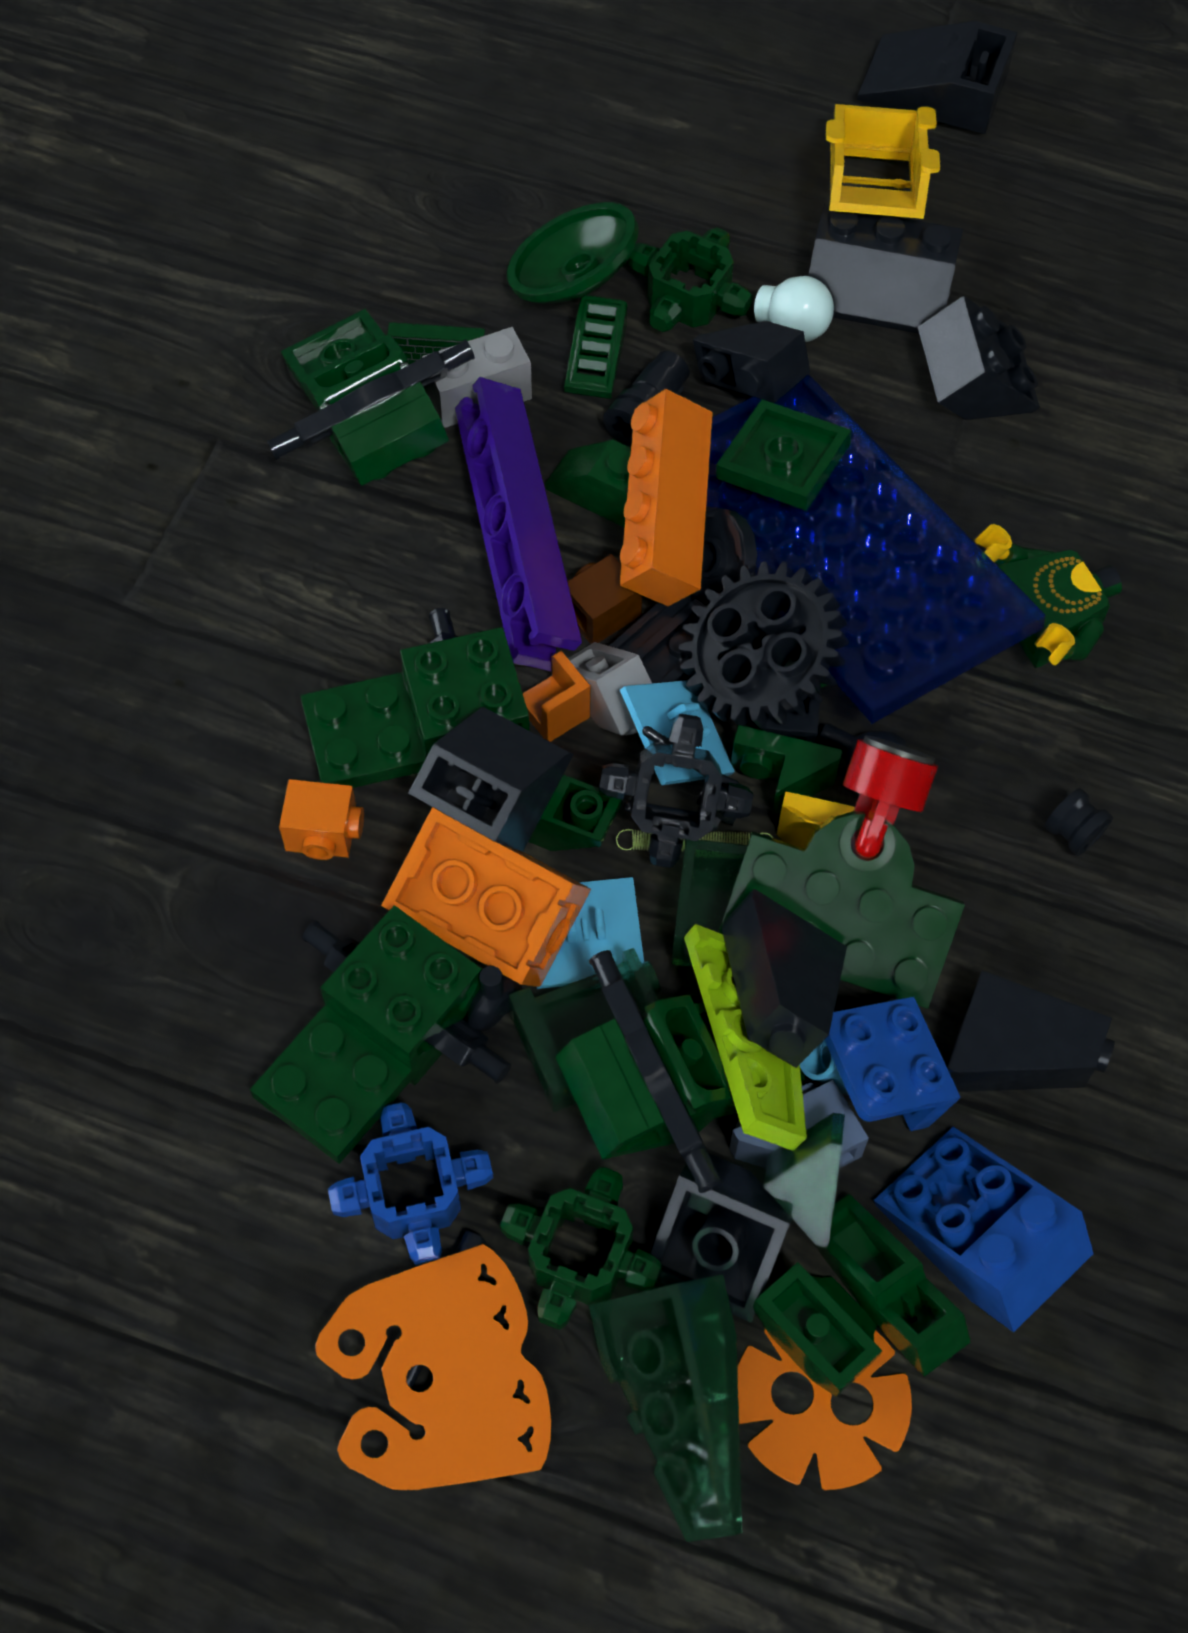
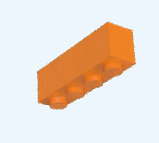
M664 389L646 402L641 403L634 409L631 419L633 433L631 456L627 464L629 473L627 501L623 511L625 517L624 540L620 551V586L666 606H670L701 589L713 415L712 411L668 389Z

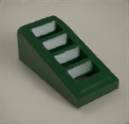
M587 295L581 297L564 392L612 398L627 327L628 305L625 301ZM587 335L611 338V340L587 337ZM583 353L608 356V358L583 355ZM579 369L605 372V376L579 373Z

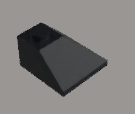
M708 1153L722 1183L710 1191L700 1193L686 1164L678 1177L650 1254L655 1256L662 1264V1270L658 1278L659 1282L752 1322L756 1313L753 1309L754 1301L766 1288L792 1218L751 1171Z

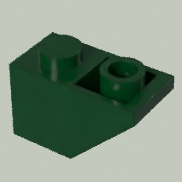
M563 774L528 842L549 851L601 847L622 804V799L606 796L599 791V788Z

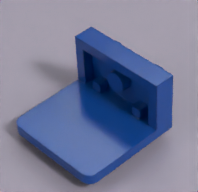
M914 997L833 1013L830 1032L824 1040L853 1106L862 1120L872 1122L903 1115L911 1132L930 1127L961 1098Z

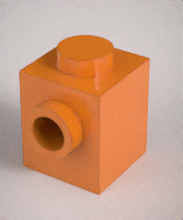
M289 779L279 825L285 851L303 853L307 857L317 860H328L333 858V856L349 858L352 838H361L364 825V808L356 806L353 786Z

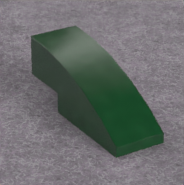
M850 1194L804 1225L805 1232L851 1295L895 1347L924 1377L971 1343L964 1314L926 1278L922 1262Z

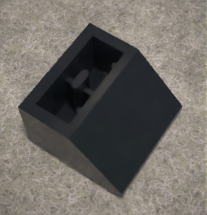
M962 296L918 326L939 404L965 420L1032 413L1040 408L1034 389L1037 387L1038 382L1035 374L1026 362L1023 352L1026 349V342L1023 335L1014 325L1007 326L998 320L986 306L979 307L965 296Z
M481 707L433 744L408 794L487 838L523 852L574 754L489 709Z

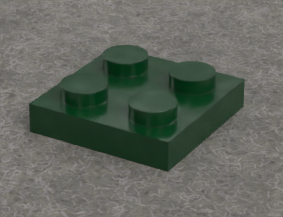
M761 399L716 464V477L724 482L807 511L850 446L851 429Z

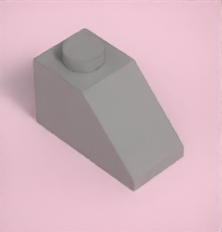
M594 642L569 657L570 662L590 685V717L600 728L619 735L637 733L638 731L620 689L624 686L652 684L640 656Z

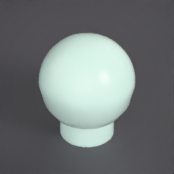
M797 276L786 279L778 286L763 285L756 295L754 314L757 322L768 321L804 331L805 342L817 339L828 329L834 314V303L829 290L822 282L810 276Z

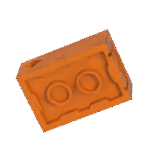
M432 807L381 906L390 910L395 905L446 943L487 966H496L503 975L521 985L541 987L591 889L524 852L487 838Z

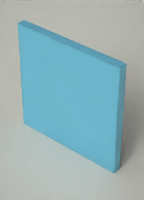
M689 680L631 685L620 689L645 748L654 743L643 735L642 730L645 726H650L663 736L665 735L669 738L673 721L678 714L698 716L701 718L704 730L702 747L696 748L709 750L719 764L722 774L730 776L735 773L709 712L697 700L699 696H696L686 685ZM665 763L664 767L654 766L661 786L705 779L703 775L692 768L675 767Z
M633 877L579 882L589 887L591 891L541 987H537V989L600 983L589 960L595 954L605 950L611 951L612 957L624 980L646 978Z

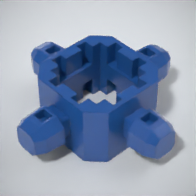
M406 1103L388 1105L383 1108L381 1114L383 1137L372 1139L360 1156L364 1180L355 1182L353 1176L335 1182L328 1188L333 1215L340 1217L362 1215L361 1209L370 1207L376 1230L393 1240L404 1237L410 1259L416 1266H420L440 1259L442 1248L439 1229L450 1227L461 1210L457 1187L466 1185L467 1190L485 1185L493 1179V1172L488 1152L482 1150L460 1152V1158L451 1160L447 1139L444 1135L430 1127L417 1129L412 1110ZM425 1155L426 1161L436 1160L443 1196L434 1197L436 1204L425 1206V1203L406 1207L407 1210L402 1212H396L395 1207L386 1208L379 1172L388 1170L387 1163L397 1161L398 1165L416 1161L415 1157Z

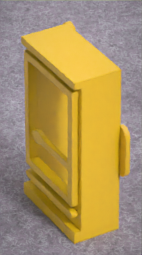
M835 104L834 120L826 122V140L831 142L829 211L924 219L930 173L939 172L941 166L939 152L928 147L927 129L936 128V110L930 107H920L915 111ZM844 156L909 161L910 181L843 176ZM842 183L889 186L898 189L910 188V191L842 186Z

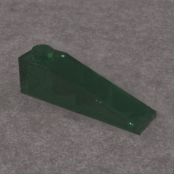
M723 1274L590 1304L589 1309L601 1365L610 1384L619 1382L633 1411L627 1416V1419L635 1435L643 1433L657 1461L654 1475L686 1542L733 1536L742 1533L737 1334Z

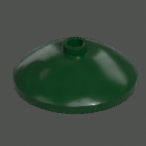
M603 202L573 209L544 224L520 245L509 262L507 280L513 292L519 298L526 301L552 304L578 299L596 291L620 270L634 249L639 227L633 213L624 205Z

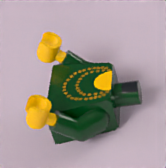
M996 524L988 526L974 541L976 545L986 548L981 554V559L985 565L989 566L994 562L999 564L989 595L1035 669L1048 662L1056 666L1061 660H1085L1103 634V622L1110 607L1107 598L1120 594L1122 591V581L1117 570L1110 565L1090 572L1078 552L1065 550L1055 553L1049 550L1021 547L1012 543L1010 535L1001 526Z

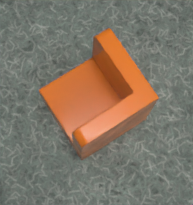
M559 651L552 656V676L523 693L529 721L541 736L549 742L590 718V685L565 654Z

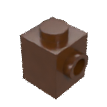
M612 554L598 563H589L583 566L575 574L574 578L567 581L579 631L590 644L594 642L600 643L641 616L642 595L620 586L621 564Z

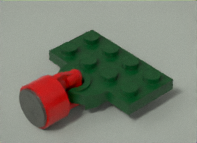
M865 735L864 739H858L843 782L845 787L859 793L854 811L834 817L831 816L815 829L805 849L752 831L718 933L723 934V922L753 889H756L847 946L840 980L897 999L914 997L918 1006L928 1009L965 904L961 900L912 884L915 865L907 840L894 823L900 807L923 812L938 769V765L934 763L935 758L906 746L873 736Z

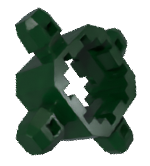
M716 227L707 231L702 237L690 231L673 233L660 250L658 247L646 243L635 244L628 264L633 270L648 276L647 297L651 306L650 325L652 328L666 332L672 329L678 322L692 328L708 325L720 307L721 311L735 316H744L752 304L753 295L747 288L732 282L734 261L729 251L730 235L727 231ZM692 268L695 270L696 276L707 281L710 279V286L704 283L701 289L693 286L688 291L685 289V283L671 278V273L677 275L680 270L687 273Z
M600 1167L592 1174L585 1188V1193L568 1188L551 1195L542 1217L537 1215L536 1208L522 1204L508 1205L500 1224V1230L507 1238L523 1246L527 1241L531 1242L528 1248L529 1266L537 1285L544 1287L537 1307L539 1322L561 1330L569 1323L577 1307V1301L594 1306L611 1299L619 1277L625 1279V1286L641 1291L654 1290L662 1270V1264L655 1256L640 1249L636 1253L630 1252L633 1243V1226L625 1209L618 1207L623 1191V1178L620 1173L606 1167ZM576 1217L584 1220L585 1224L600 1230L602 1228L610 1230V1236L615 1238L603 1269H600L597 1277L588 1273L587 1277L584 1278L577 1275L576 1271L566 1267L551 1265V1258L546 1257L559 1226L562 1227L565 1219L574 1222Z

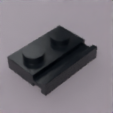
M689 596L670 606L658 602L609 646L638 654L652 683L687 680L689 677L680 669V665L688 660V658L679 650V645L693 639L682 628L684 624L698 623L699 617L691 609L693 605L706 608L707 606L697 598L692 600ZM733 627L726 637L733 635Z

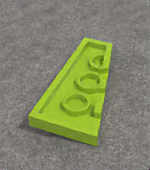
M695 924L684 936V940L743 1133L794 1151L807 1138L800 1065L797 1068L793 1067L747 1038L723 934Z

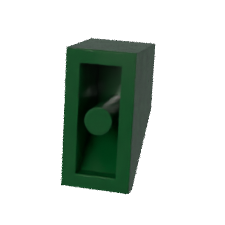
M612 439L569 449L546 481L545 490L625 528L623 511L627 501L629 481L627 464L631 456V448Z

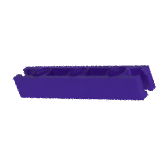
M479 377L473 384V390L478 395L479 404L473 403L472 398L465 397L455 407L503 629L513 663L552 672V656L558 653L556 652V647L575 651L582 643L530 425L521 389Z

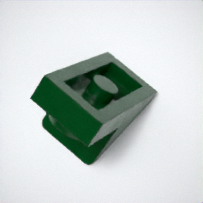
M738 725L733 744L731 765L733 769L739 770L751 778H773L779 780L772 814L776 815L781 813L785 792L811 797L834 785L842 749Z

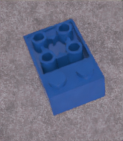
M952 1127L874 1199L875 1205L971 1302L1013 1333L1094 1254L1082 1211L955 1127Z

